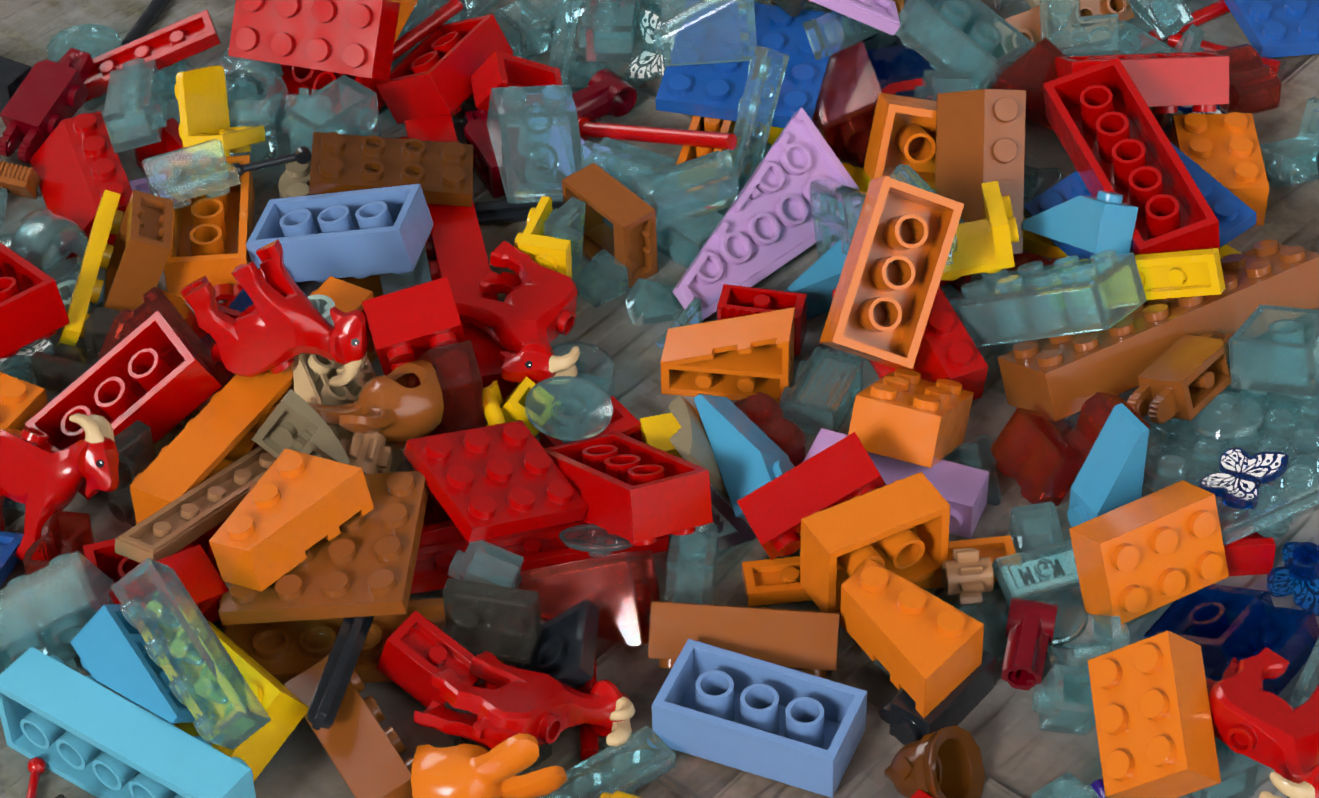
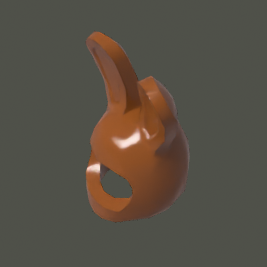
M427 360L409 362L397 367L387 376L383 375L372 378L364 384L359 399L352 403L338 406L308 403L328 425L341 426L348 431L359 434L378 432L386 438V443L388 444L406 443L409 439L429 436L441 423L444 411L443 394L437 374L432 364ZM412 373L419 377L421 385L414 388H406V383Z

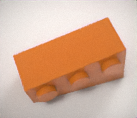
M795 307L669 328L660 362L661 394L695 397L698 394L727 397L729 400L788 405L794 374Z
M285 448L209 540L222 580L262 592L307 559L305 551L324 537L331 541L341 534L339 526L352 516L359 513L364 517L372 511L374 506L363 469Z
M869 559L841 584V626L872 661L878 660L890 673V681L898 690L903 688L916 702L915 709L923 718L933 711L982 664L983 623L872 559Z

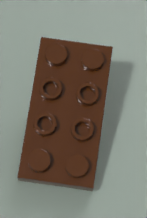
M313 132L309 184L310 195L420 184L427 204L471 207L473 144H461L453 141H422L415 138H385L376 135H347L337 132Z

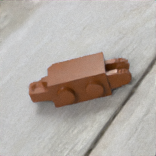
M1211 331L1208 334L1204 333L1201 336L1184 334L1138 375L1139 387L1133 392V395H1130V398H1127L1126 407L1140 421L1147 415H1149L1148 417H1150L1152 423L1158 424L1167 423V420L1171 418L1191 421L1232 383L1227 360L1236 350L1233 334H1221L1216 331Z

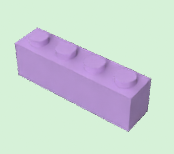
M821 428L804 461L848 435ZM867 452L886 485L922 472L950 504L949 533L971 539L987 504L989 471L946 460H941L932 468Z

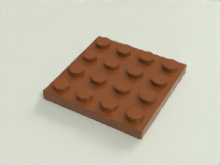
M419 471L364 474L374 509L364 517L359 513L352 516L339 526L341 534L331 541L324 537L305 551L307 559L262 592L226 582L225 585L229 591L223 594L219 608V615L223 625L406 614L429 495L426 478ZM251 482V483H250V487H249L248 493L250 492V490L254 487V485H255L257 482Z

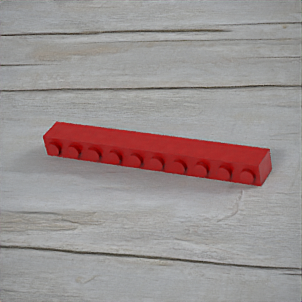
M451 114L404 121L406 137H399V139L415 138L422 141L458 142ZM473 199L471 207L427 204L434 223L423 248L425 260L433 259L428 261L430 281L447 276L451 291L458 287L474 297L499 301L497 294L479 292L481 280L491 269ZM461 323L471 365L465 366L462 372L453 376L456 393H464L468 410L478 409L472 385L479 383L481 388L490 386L493 381H497L504 401L517 387V382L506 381L501 376L503 362L499 360L498 355L501 351H509L498 346L488 334L476 325Z

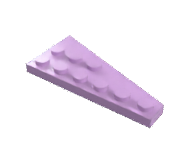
M802 107L794 113L672 291L695 324L702 322L717 311L723 284L753 287L861 213L865 200L864 194Z

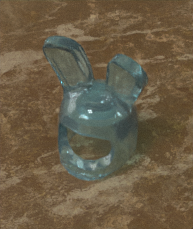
M238 60L229 67L225 79L230 127L264 125L266 141L251 144V151L247 152V155H250L251 163L275 158L279 154L275 131L280 127L288 105L286 83L278 74L255 60ZM244 76L254 77L265 85L266 93L261 95L249 92L240 87L236 80Z
M49 209L34 210L27 213L20 220L21 225L17 228L15 234H0V242L44 273L53 271L71 252H74L78 259L73 272L67 277L53 279H55L56 284L68 280H77L88 238L86 232L71 219L53 215Z

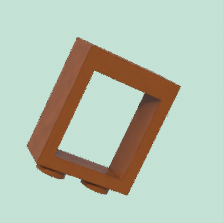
M595 163L562 179L566 240H571V246L626 290L658 273L656 210ZM603 216L613 223V229L603 222Z
M133 190L113 244L114 248L109 265L105 269L102 315L112 317L121 322H131L139 325L144 322L171 251L174 200Z

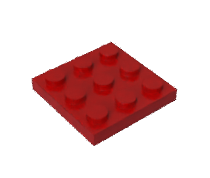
M522 420L409 439L406 442L403 454L413 468L426 478L427 487L468 543L582 521L585 518L589 506Z

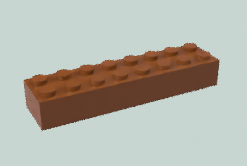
M1263 240L1254 244V249L1248 252L1230 254L1220 259L1225 283V290L1220 295L1118 302L1117 307L1108 311H1096L1085 315L1080 323L1053 328L1048 332V336L1042 339L1020 342L1013 346V351L998 357L1007 402L1011 406L1056 422L1139 386L1138 375L1184 334L1201 336L1211 331L1221 334L1231 333L1236 344L1319 308V254L1306 251L1302 246L1290 247L1279 244L1277 240Z

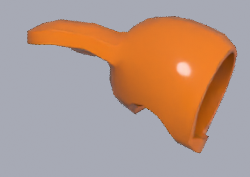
M517 734L506 739L490 751L482 746L465 743L443 748L434 747L430 744L417 746L412 762L411 787L413 798H537L547 796L558 790L567 781V775L563 767L549 766L527 774L514 776L534 764L539 757V745L536 737L530 734Z

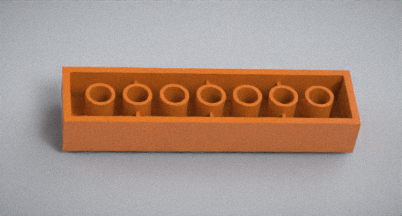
M332 276L310 294L330 297L335 302V307L342 312L347 313L358 309L364 315L365 311L362 301L374 298L373 291ZM366 318L369 338L367 357L372 364L378 355ZM290 365L278 374H273L270 369L252 378L235 374L221 391L213 395L202 411L195 418L190 419L179 435L169 445L164 446L157 458L134 478L130 485V493L136 525L259 446L251 439L290 389L294 391L293 365Z

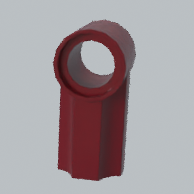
M602 69L593 75L588 83V87L565 97L564 102L556 109V113L560 119L565 120L576 116L587 117L593 121L608 113H611L614 117H622L634 108L638 95L631 85L613 71Z
M1016 597L1011 598L1005 638H1008L1004 652L1001 679L1007 681L1012 688L1029 690L1034 686H1041L1048 645L1052 646L1058 610L1057 604Z

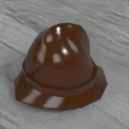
M956 725L947 726L937 732L925 734L922 739L903 746L896 753L890 766L884 771V775L893 782L896 790L906 798H910L918 789H921L933 798H981L985 781L980 748L969 731Z

